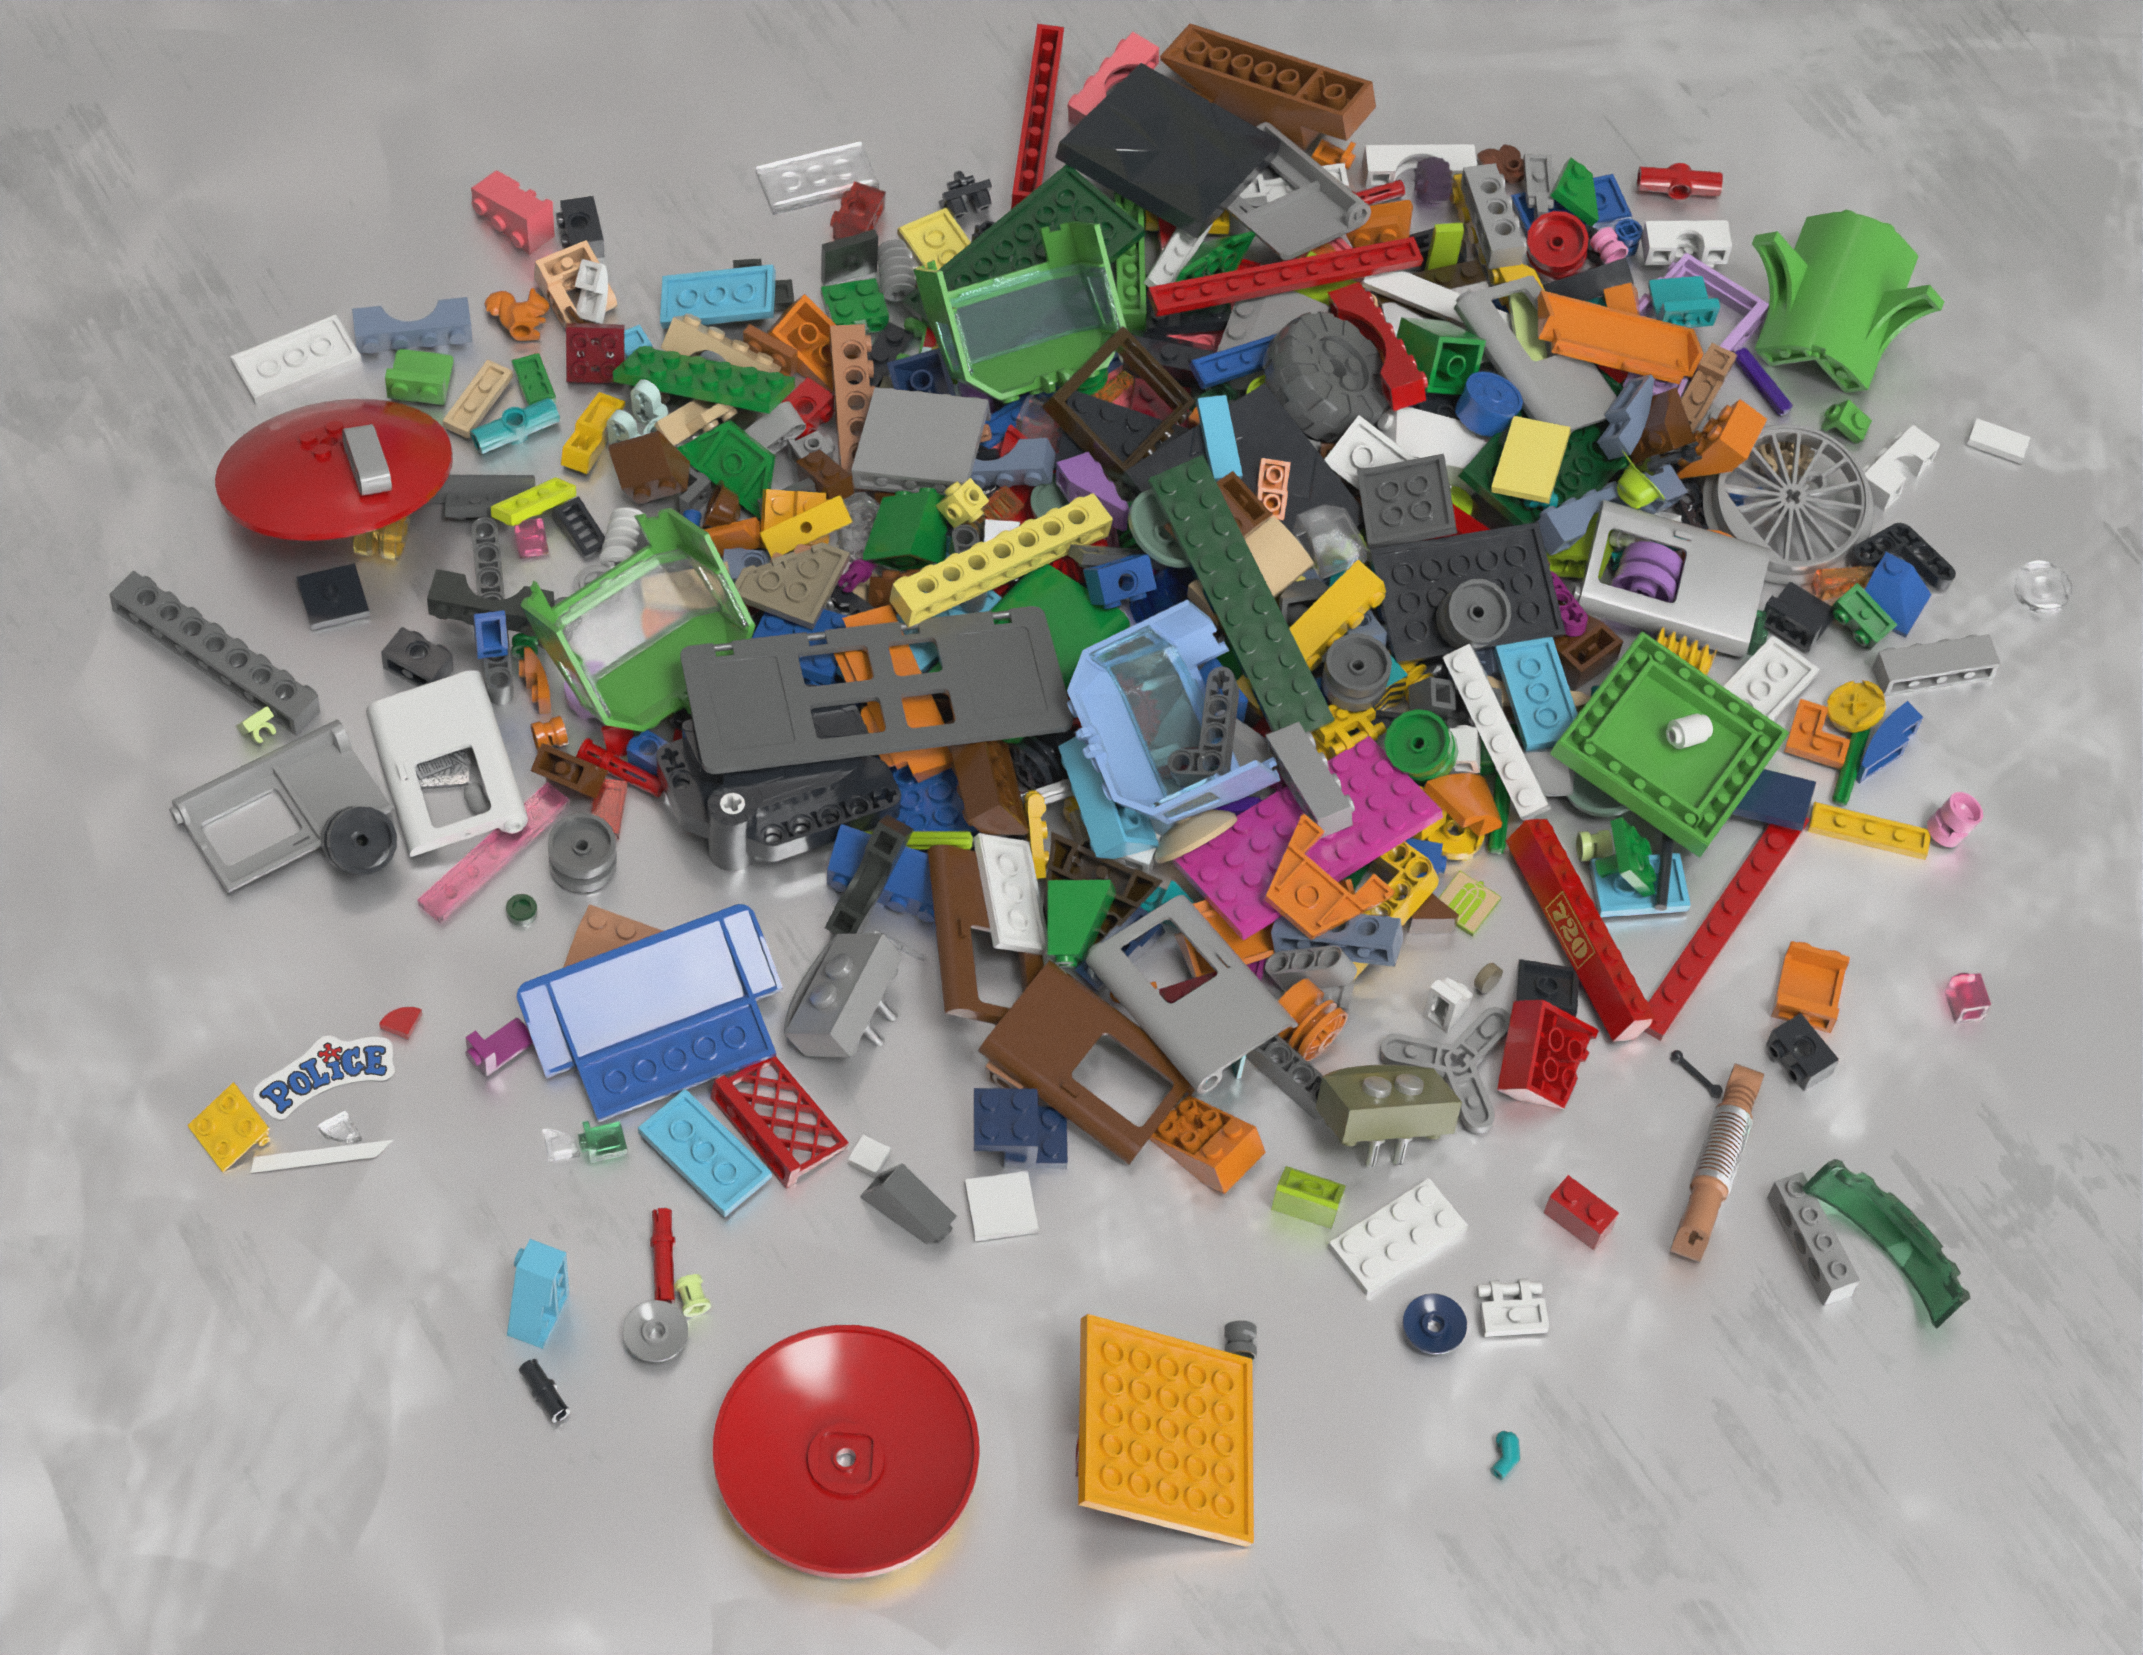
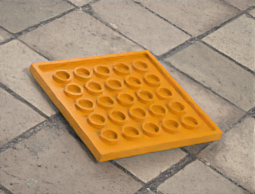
M1090 1314L1083 1316L1080 1319L1078 1505L1244 1547L1253 1544L1252 1359Z

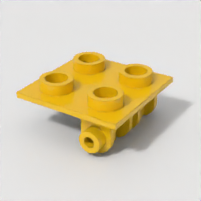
M235 1082L228 1086L187 1125L222 1172H225L253 1144L258 1143L259 1146H263L270 1140L268 1136L269 1126Z

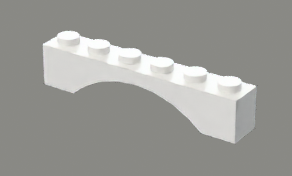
M1467 644L1443 656L1444 662L1520 818L1523 821L1529 820L1552 809L1509 725L1474 648Z

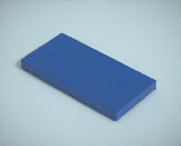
M1614 175L1594 177L1599 220L1592 227L1599 229L1616 225L1622 219H1632L1633 215ZM1523 192L1511 195L1513 211L1518 216L1519 224L1527 239L1528 230L1535 221L1534 208H1528L1526 195ZM1554 200L1553 209H1548V213L1561 211L1576 216L1556 200ZM1577 217L1585 226H1589V225L1586 224L1584 221H1582L1579 217Z

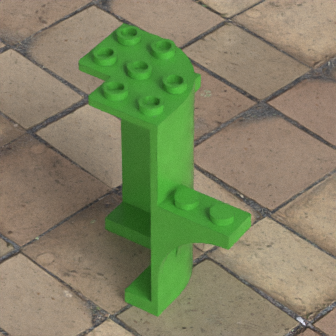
M1851 210L1806 217L1794 249L1778 231L1755 235L1752 245L1760 255L1767 273L1770 294L1767 318L1754 350L1769 366L1816 360L1845 393L1868 390L1878 362L1890 342L1908 325L1923 316L1941 311L1944 305V300L1931 285L1907 288L1919 256L1901 235L1895 231V228L1891 224L1882 223L1871 217L1856 214Z

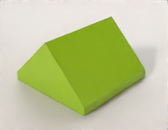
M1285 1166L1275 1191L1271 1210L1332 1229L1346 1185Z

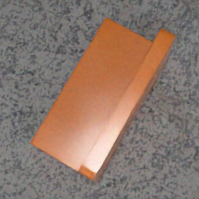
M756 517L703 529L709 533L720 557L724 556V549L743 548L752 550L760 548L761 523Z

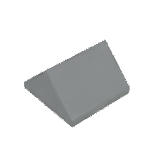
M1519 744L1545 796L1573 795L1575 771L1550 755L1554 747L1525 751L1524 745Z

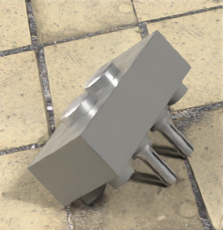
M883 933L837 934L818 955L797 987L786 1014L784 1034L804 1056L851 1057L858 1051V1042L863 1033L877 1047L882 1046L885 1039L872 1025L871 1017L876 1008H878L890 1022L897 1019L898 1014L885 1000L884 992L890 981L897 976L898 966L903 955Z

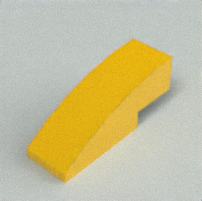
M598 392L576 421L574 433L563 446L562 466L585 474L589 473L608 442L607 420L616 410L624 409L625 401Z

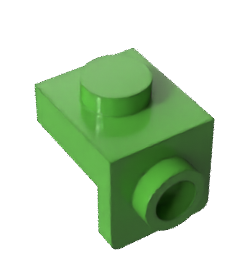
M1848 399L1842 403L1833 404L1826 410L1824 414L1825 420L1821 428L1824 431H1828L1836 427L1854 444L1863 441L1872 420Z

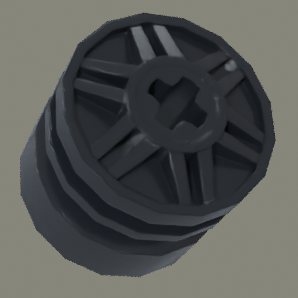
M1069 729L1059 733L1026 736L1019 743H1011L1008 746L1015 775L1029 791L1062 781L1063 779H1069L1067 770L1062 765V756L1058 746L1076 737Z

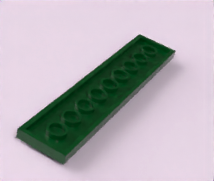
M1201 455L1150 477L1148 483L1271 731L1275 732L1300 722L1305 732H1314L1333 723L1335 719L1204 456Z

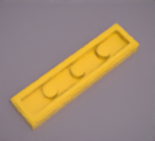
M1814 802L1812 806L1808 832L1922 860H1926L1931 838L1928 829L1818 802Z

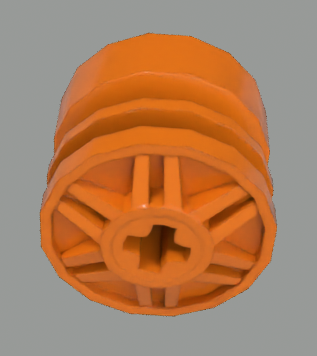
M1306 978L1294 984L1278 1000L1295 1019L1298 1026L1294 1029L1288 1027L1277 1035L1283 1040L1291 1037L1289 1045L1309 1062L1322 1053L1335 1040L1344 1027L1348 1014L1341 1008L1336 1009L1337 1005L1333 1000H1327L1321 1004L1324 993Z

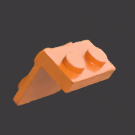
M1410 200L1370 206L1371 215L1368 221L1360 228L1346 234L1352 248L1408 238L1410 235L1413 205Z

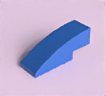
M505 610L473 614L474 639L478 659L508 655Z
M1909 701L1897 708L1874 734L1858 769L1855 780L1859 784L1903 756L1909 742L1908 738L1917 733L1923 716Z

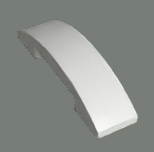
M1344 163L1322 166L1349 188ZM1259 174L1240 196L1252 206H1262L1297 189L1284 178L1263 180V175Z

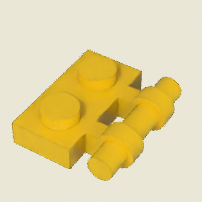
M1331 704L1328 707L1335 721L1315 731L1324 743L1334 738L1338 743L1329 747L1331 754L1335 757L1343 751L1354 747L1355 744L1368 736L1377 741L1378 736L1385 734L1387 729L1383 722L1374 726L1371 724L1370 721L1374 720L1376 716V711L1373 707L1368 710L1353 712L1343 710ZM1355 728L1361 731L1353 736H1349L1347 733Z

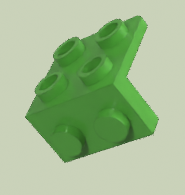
M406 349L398 350L393 369L387 368L385 374L387 398L445 405L454 365L453 357L447 354Z

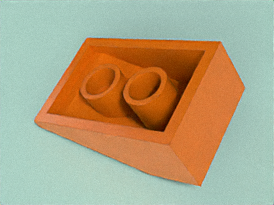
M804 294L786 309L766 333L798 350L796 373L805 378L809 377L830 393H833L829 335L830 326L836 324ZM848 355V356H846V357L849 358V359H856V358H858V357H856V356H854V355Z

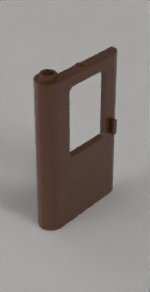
M950 845L932 846L928 849L945 1014L997 1025L1010 1008L982 1002L978 997L971 928L986 932L991 931L976 852ZM1018 951L1022 993L1044 967L1043 955Z
M1051 960L1046 963L978 1049L979 1053L1027 1089H1037L1039 1098L1128 1165L1132 1163L1180 1099L1186 1093L1192 1096L1195 1092V1089L1140 1026ZM1103 1035L1111 1037L1172 1084L1170 1092L1141 1127L1134 1125L1072 1077V1072Z

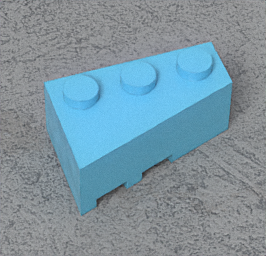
M529 1239L526 1248H520L514 1260L516 1271L507 1336L543 1349L570 1294L567 1254L559 1249Z

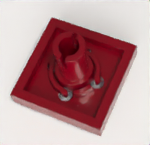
M567 323L566 382L617 383L613 381V371L625 361V325ZM607 352H608V354H609L610 356H611L612 353H613L614 356L611 357V358H610V357H607ZM598 366H599V370H598V371H594V370H592V368H591V367H593L594 369H597Z

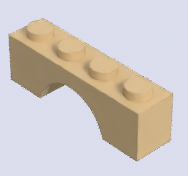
M688 313L683 316L673 317L661 345V349L667 352L676 351L681 355L691 357L700 356L707 350L713 351L722 356L731 365L755 367L760 371L771 373L779 372L781 369L780 366L773 363L774 359L769 355L760 352L754 353L749 350L750 346L745 342L736 339L730 340L725 337V332L712 326L708 328L701 324L700 318Z

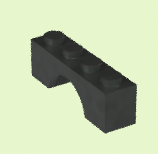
M436 569L427 596L429 615L443 620L453 619L473 625V614L505 610L507 630L521 632L527 636H537L520 606L524 598L531 596L532 591L530 587L524 586L517 594L504 600H488L476 595L470 589L465 574ZM541 589L550 607L555 606L554 591Z
M888 814L878 822L865 847L863 859L846 891L837 902L824 927L825 929L836 935L861 934L914 831L913 828Z

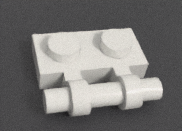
M1518 1279L1514 1283H1501L1499 1280L1489 1281V1284L1477 1285V1297H1490L1491 1300L1481 1302L1480 1305L1484 1337L1548 1333L1549 1322L1545 1298L1532 1299L1531 1295L1542 1293L1541 1281L1529 1282L1528 1279ZM1518 1295L1520 1300H1503V1296Z

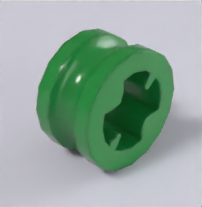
M518 633L512 637L513 646L511 654L514 657L522 660L525 659L524 648L529 647L538 655L537 636H527L523 633Z

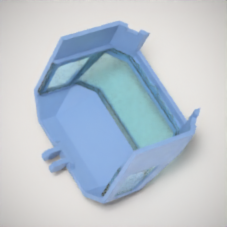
M1188 599L1084 649L1067 689L1071 699L1067 701L1068 707L1075 718H1079L1082 725L1075 732L1076 737L1079 741H1083L1088 745L1083 748V754L1087 759H1091L1097 773H1102L1105 781L1102 783V788L1108 800H1113L1123 807L1167 825L1240 800L1280 781L1277 770L1272 771V767L1277 765L1276 758L1272 757L1262 763L1254 760L1240 767L1232 751L1229 773L1222 776L1216 773L1189 787L1179 786L1175 783L1167 766L1169 755L1178 749H1199L1206 686L1197 666L1229 651L1224 641L1218 643L1213 633L1217 629L1211 618ZM1216 738L1211 743H1219L1223 738ZM1182 765L1177 771H1184L1189 765ZM1215 765L1210 767L1208 769V772H1213L1217 770L1219 766Z

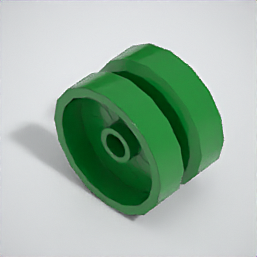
M1421 709L1404 712L1394 719L1387 729L1384 741L1386 755L1394 767L1419 784H1426L1429 780L1448 775L1456 764L1459 752L1457 740L1442 718L1431 711Z

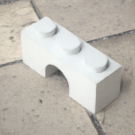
M1728 220L1646 221L1641 237L1645 265H1671L1679 247L1693 249L1698 254L1699 261L1704 264H1727L1732 250Z
M1914 425L1905 433L1900 431L1893 439L1892 446L1889 449L1883 448L1877 455L1875 463L1872 466L1868 464L1863 469L1871 488L1873 503L1883 511L1901 494L1907 477L1897 469L1907 470L1918 477L1934 461L1940 446L1937 441Z

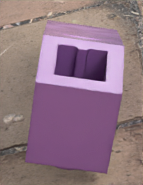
M1089 452L1057 462L1056 484L1069 503L1077 497H1086L1094 493L1113 518L1111 525L1121 531L1127 530L1129 506L1125 500H1121L1114 483L1108 481L1103 473L1101 464L1095 462Z

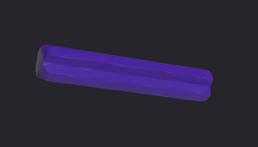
M1745 347L1736 351L1737 358L1735 361L1780 416L1788 414L1793 404L1750 351Z

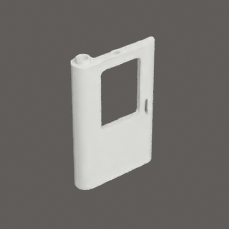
M473 670L465 671L377 700L367 707L366 714L410 857L469 839L497 828L504 832L517 833L526 826L528 816L480 672ZM470 747L474 750L491 809L485 813L440 828H434L415 767L417 764Z

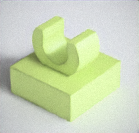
M268 706L260 709L236 725L242 736L251 732V739L257 745L263 742L259 736L261 728L267 730L270 736L276 733L275 727L271 723L266 722L274 717Z

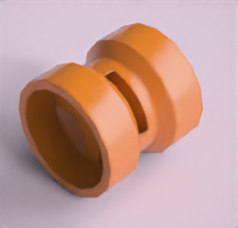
M561 716L553 717L546 723L538 721L530 724L537 751H539L542 743L558 747L568 745V737Z

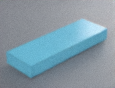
M1226 395L1197 398L1196 406L1208 464L1215 481H1219L1232 471L1241 479L1243 474Z

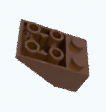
M1234 471L1216 482L1244 539L1267 522L1273 515ZM1167 523L1164 528L1176 540L1169 523Z
M1588 615L1586 630L1582 635L1569 636L1565 634L1563 637L1553 639L1567 683L1575 691L1616 662L1623 644V640L1603 621Z

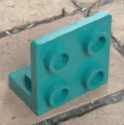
M1702 276L1649 280L1648 288L1656 320L1687 328L1714 325L1720 310V303L1718 298L1708 299Z

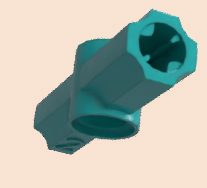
M546 398L523 409L519 407L506 409L502 413L501 418L470 430V437L477 452L484 454L508 443L511 445L524 443L528 439L529 434L560 422V415L553 400Z

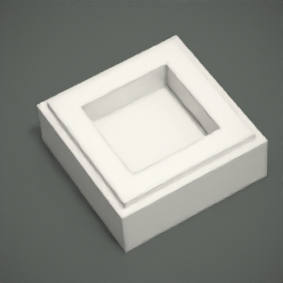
M863 1134L848 1158V1165L876 1178L891 1153V1147Z

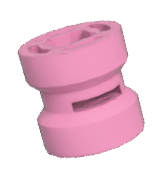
M1611 227L1601 229L1590 240V246L1596 253H1600V259L1604 264L1625 258L1628 253V248L1622 241L1617 240L1618 236Z

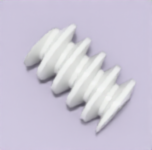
M625 507L618 508L610 514V521L599 558L602 565L613 568L635 554L640 527L634 515L644 514L640 510Z

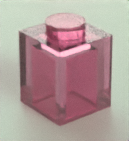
M1959 973L1951 977L1944 993L1954 1023L1984 1020L1991 1007V1002L1981 973Z

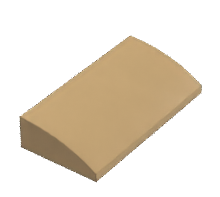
M1275 516L1271 517L1245 539L1274 598L1314 566L1313 560L1303 546ZM1194 580L1188 585L1187 597L1219 626L1197 580Z

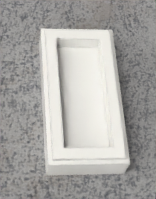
M1977 418L1967 445L2021 464L2031 437Z

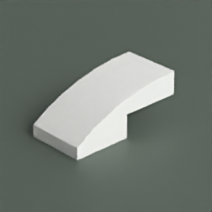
M582 259L574 286L582 289L576 311L582 319L603 324L608 297L607 265Z

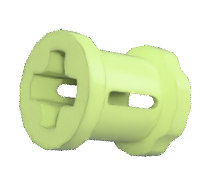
M699 1274L686 1275L678 1279L674 1284L675 1291L680 1293L684 1305L682 1312L686 1317L698 1316L711 1308L709 1299L704 1296L701 1287L703 1280Z

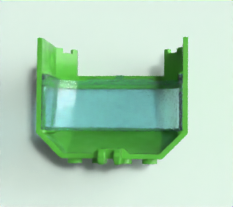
M1072 221L1060 224L1061 230L1051 232L1049 226L1038 228L1047 262L951 291L947 290L943 272L937 270L935 260L927 262L928 269H925V266L913 269L925 313L951 378L993 399L1002 400L1003 403L1019 400V394L1029 392L1030 395L1042 392L1053 393L1056 390V386H1062L1122 326L1126 328L1100 224ZM1114 351L1088 378L1099 375L1100 369L1108 367L1116 351Z

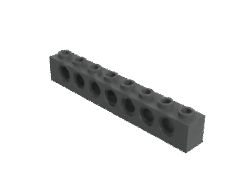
M133 570L109 594L114 612L257 710L268 706L274 715L271 719L295 736L320 713L318 694L313 688L308 685L303 686L295 681L288 671L284 669L279 670L272 665L263 654L257 655L251 651L241 639H234L226 634L219 624L215 622L210 623L202 617L197 609L194 607L188 608L182 604L172 592H165L157 587L150 577H143Z

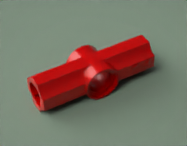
M1675 163L1668 168L1639 166L1636 185L1638 191L1668 193L1669 197L1675 200L1687 199L1691 194L1720 196L1723 173L1691 170V167L1685 163Z

